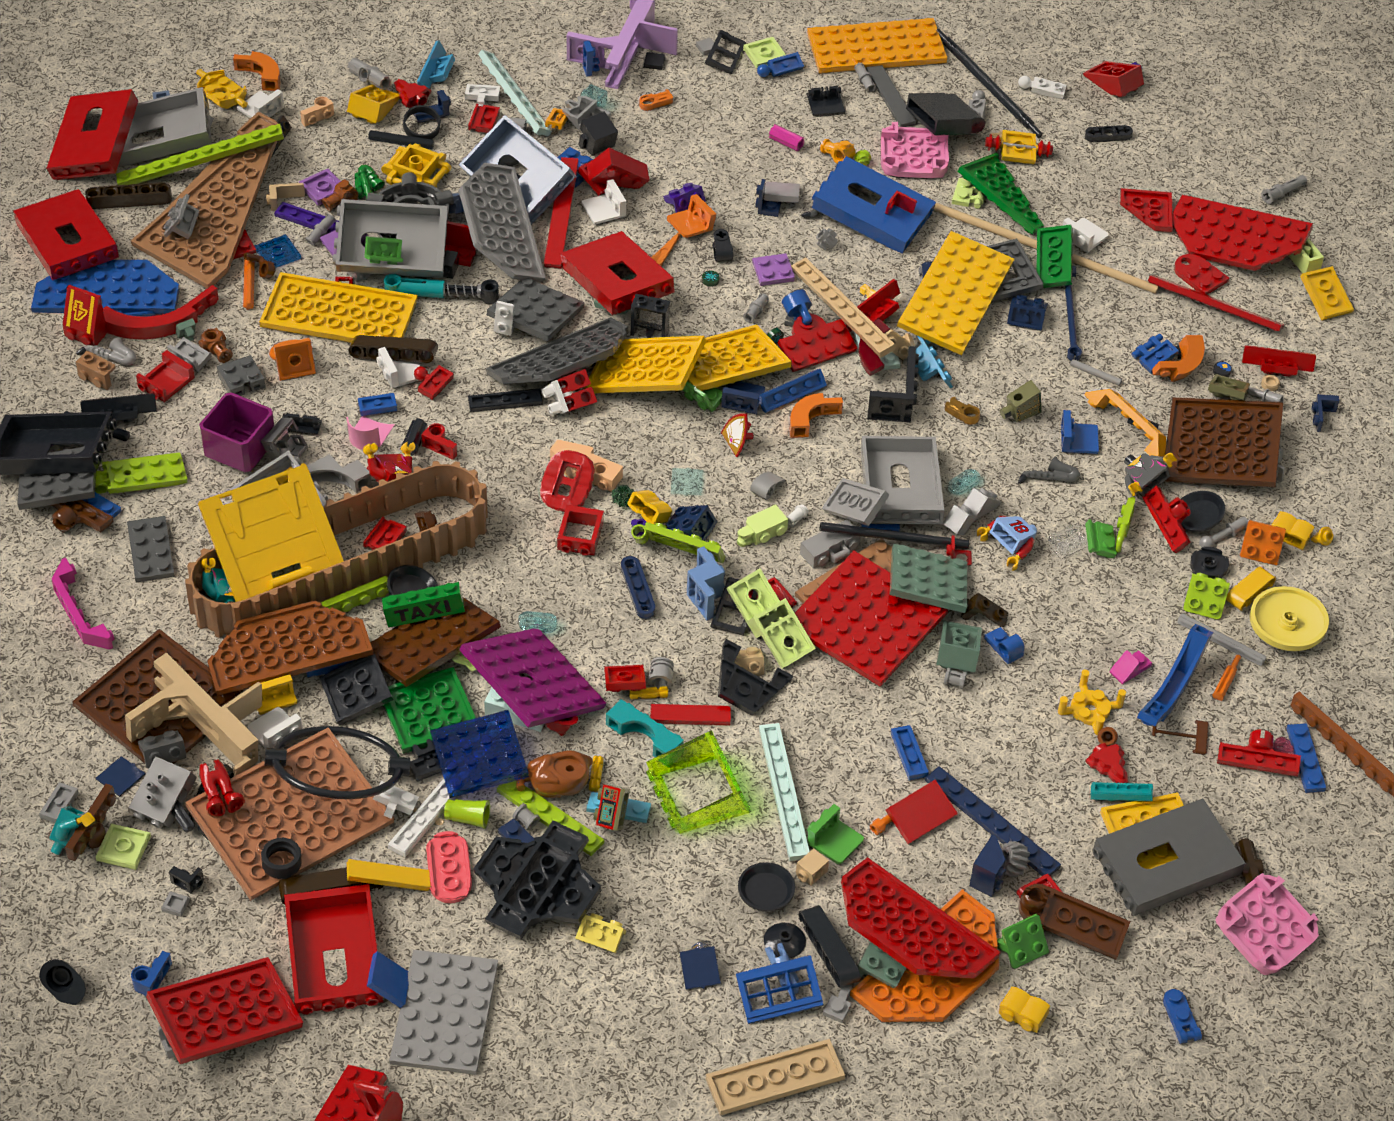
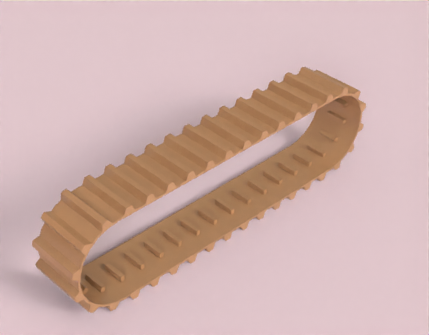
M433 461L432 466L423 469L419 466L414 467L413 473L407 475L398 473L396 474V479L392 481L379 480V485L371 489L363 486L361 487V492L355 495L347 492L342 500L336 502L331 499L326 500V506H323L334 535L435 497H457L466 500L474 507L460 517L238 602H215L201 595L204 591L202 588V573L205 571L201 566V560L207 558V565L209 566V559L214 558L216 565L213 568L223 569L215 548L211 550L203 548L200 550L201 556L196 562H189L187 565L189 578L185 580L190 614L196 615L197 626L200 629L208 628L215 632V637L220 638L224 634L229 635L238 620L311 601L323 602L381 577L387 576L388 578L390 572L399 566L413 565L423 569V563L432 560L438 563L441 562L440 557L446 554L456 556L458 555V550L465 546L473 548L478 535L486 534V518H488L486 484L479 483L478 472L475 469L468 471L460 467V462L455 461L450 465Z

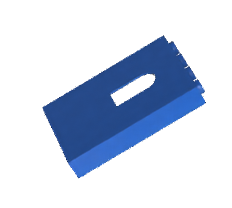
M847 156L843 161L838 162L835 171L830 172L827 181H823L820 190L815 191L812 197L813 209L902 254L929 219L936 204L935 201ZM858 184L882 197L876 205H873L851 194L848 191V186ZM896 191L917 200L913 214L896 205L893 206L888 214H885L887 204Z

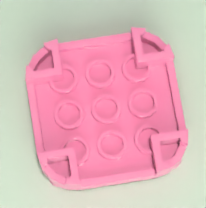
M892 122L891 126L883 128L881 132L882 170L888 176L943 178L947 173L949 165V135H934L927 128L898 127V122Z
M1264 873L1257 876L1221 907L1216 917V923L1223 934L1254 968L1263 975H1269L1282 970L1309 947L1319 935L1318 918L1315 913L1310 916L1282 885L1285 881L1280 876L1264 875Z

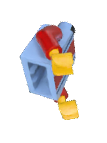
M999 516L989 523L987 528L979 527L977 529V536L981 535L980 541H987L988 533L990 532L1012 555H1016L1007 559V566L1011 563L1014 564L1012 571L1017 570L1019 560H1023L1035 544L1034 538L1037 532L1035 525H1029L1019 516Z

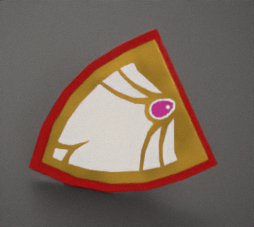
M739 413L728 420L721 431L736 457L740 455L745 440H752L754 438L753 433L748 432L751 427V423L748 422V414Z

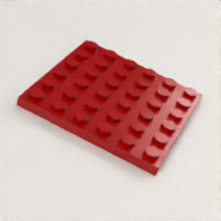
M853 551L798 608L795 615L813 645L881 687L947 615L948 609L890 595L891 573L856 551Z

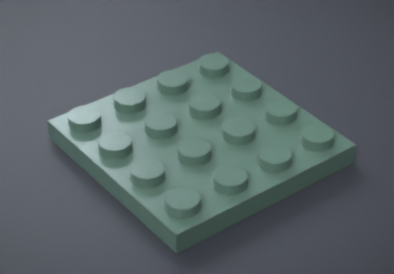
M893 544L890 595L965 613L967 608V561L959 558L951 559L942 554H935L922 549L918 550L905 545Z

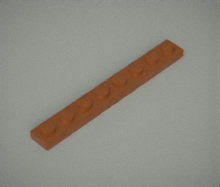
M1300 691L1294 694L1291 702L1293 711L1296 714H1300L1309 726L1315 727L1324 739L1332 742L1339 752L1348 756L1354 765H1358L1365 771L1367 777L1373 778L1383 791L1390 793L1394 797V774Z

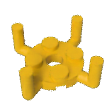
M1084 669L1082 670L1079 682L1081 692L1074 694L1070 707H1067L1068 698L1062 696L1059 702L1058 714H1072L1074 718L1079 719L1084 724L1092 725L1094 733L1098 735L1110 711L1123 707L1126 691L1120 689L1116 701L1110 702L1102 690L1094 691L1088 689L1087 683L1090 672ZM1093 705L1096 709L1089 710L1085 706Z

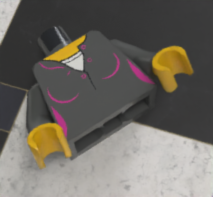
M1142 453L1138 458L1131 454L1128 455L1124 460V463L1127 465L1124 478L1126 490L1131 492L1132 496L1139 492L1143 497L1155 486H1159L1170 477L1167 466L1171 468V463L1177 461L1173 453H1168L1164 457L1149 456L1146 453Z

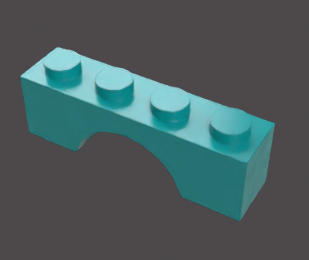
M620 699L606 713V725L620 735L628 732H640L650 737L653 741V756L667 766L683 752L684 740L680 735L666 729L663 724L657 723L646 713L637 710L632 704Z

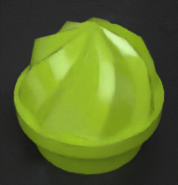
M860 150L856 152L854 160L867 166L871 161V154L867 150Z

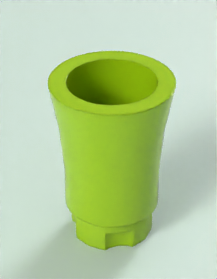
M447 800L444 808V818L446 820L486 829L490 817L489 800Z

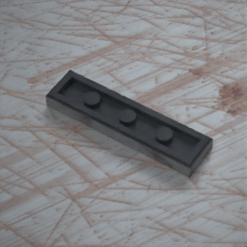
M540 388L468 396L470 412L543 405Z

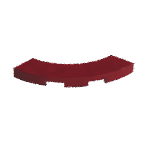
M880 319L873 322L884 334L890 330ZM860 338L858 351L860 363L867 374L872 376L883 370L885 364Z

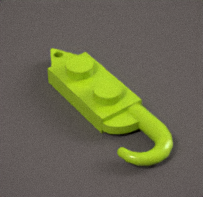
M1131 496L1128 498L1126 505H1122V517H1119L1117 522V528H1119L1116 540L1117 553L1121 552L1124 538H1127L1136 497Z

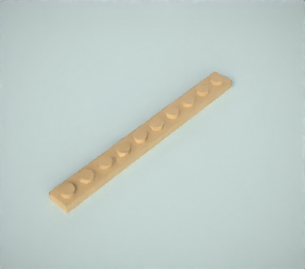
M806 257L791 265L792 271L880 358L896 350L895 344Z

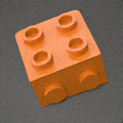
M695 194L691 195L687 210L668 215L667 221L684 238H689L712 231L716 213Z

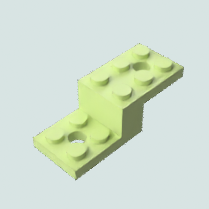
M761 569L754 571L726 588L756 638L763 637L782 669L816 649L786 598L781 601L778 599ZM750 590H755L758 593L757 600L749 598L748 593ZM785 637L792 638V647H787L784 644Z

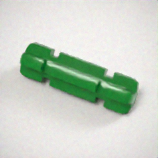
M357 172L354 174L355 189L358 192L359 199H362V197H365Z

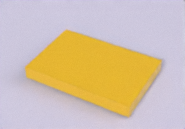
M1333 266L1301 274L1300 278L1321 320L1349 314L1354 311Z

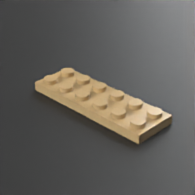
M830 1039L706 1074V1081L720 1116L845 1080L844 1071Z

